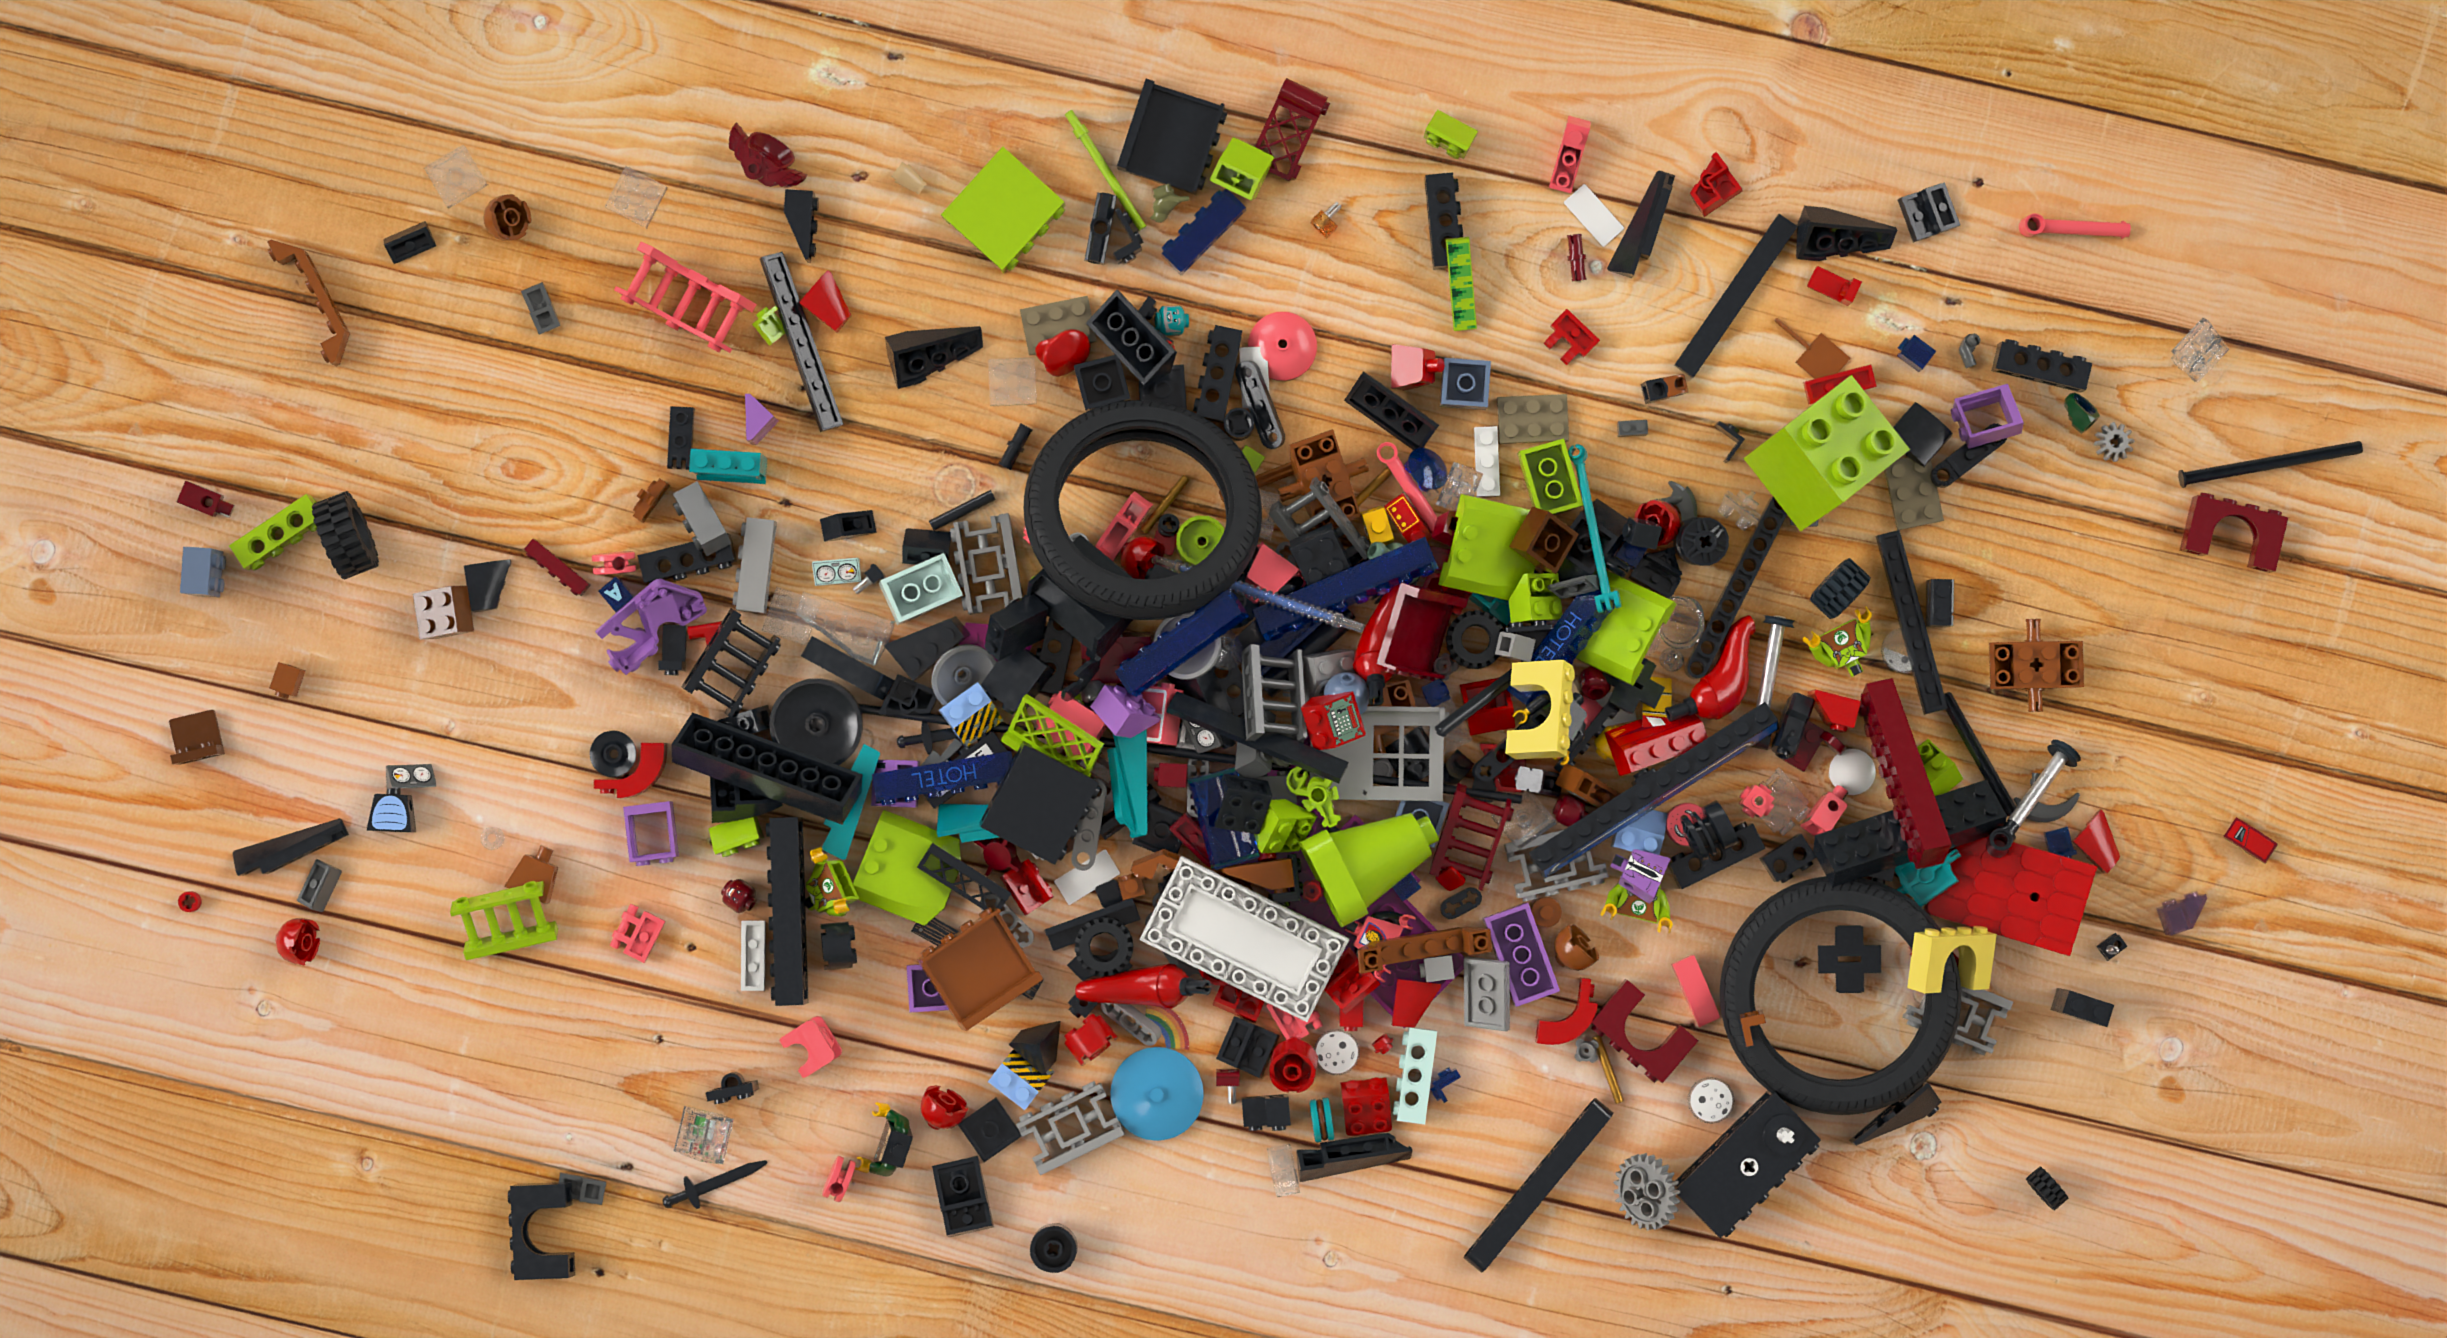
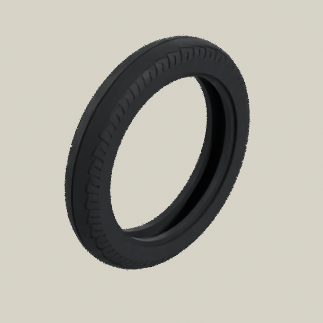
M1131 400L1111 403L1089 410L1066 423L1041 449L1030 470L1024 493L1023 509L1027 535L1034 554L1050 578L1062 590L1082 604L1099 612L1125 619L1159 620L1173 618L1193 612L1211 603L1226 592L1241 576L1255 552L1260 536L1262 523L1260 491L1255 474L1237 444L1223 430L1206 418L1185 408L1158 401ZM1152 441L1179 449L1198 461L1210 473L1220 489L1226 509V528L1216 547L1204 560L1180 574L1160 579H1134L1111 573L1084 556L1074 545L1064 528L1059 510V497L1064 483L1074 468L1090 454L1120 442Z
M1827 876L1793 884L1777 892L1758 906L1741 925L1730 944L1722 968L1720 980L1721 1015L1726 1034L1737 1057L1747 1071L1768 1091L1775 1092L1782 1100L1792 1105L1817 1113L1830 1115L1867 1113L1887 1107L1905 1098L1926 1082L1939 1067L1953 1042L1959 1023L1961 1011L1960 976L1954 954L1951 952L1945 963L1941 992L1925 993L1923 1018L1910 1045L1891 1064L1863 1077L1840 1080L1827 1079L1802 1071L1786 1061L1773 1048L1760 1024L1750 1026L1753 1046L1746 1047L1740 1014L1756 1011L1754 991L1760 963L1772 942L1795 922L1807 916L1825 911L1845 910L1864 913L1892 927L1902 936L1911 949H1913L1915 932H1925L1926 928L1941 931L1939 926L1922 907L1892 887L1870 879L1860 878L1832 888Z

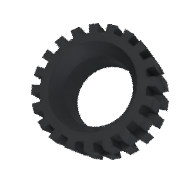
M348 491L312 505V515L315 518L313 520L317 526L318 536L322 540V546L325 548L326 555L331 560L333 568H336L337 574L342 579H348L379 566L378 552L375 549L376 545L372 539L371 531L368 529L367 521L363 517L360 507L357 506L356 500L353 499Z

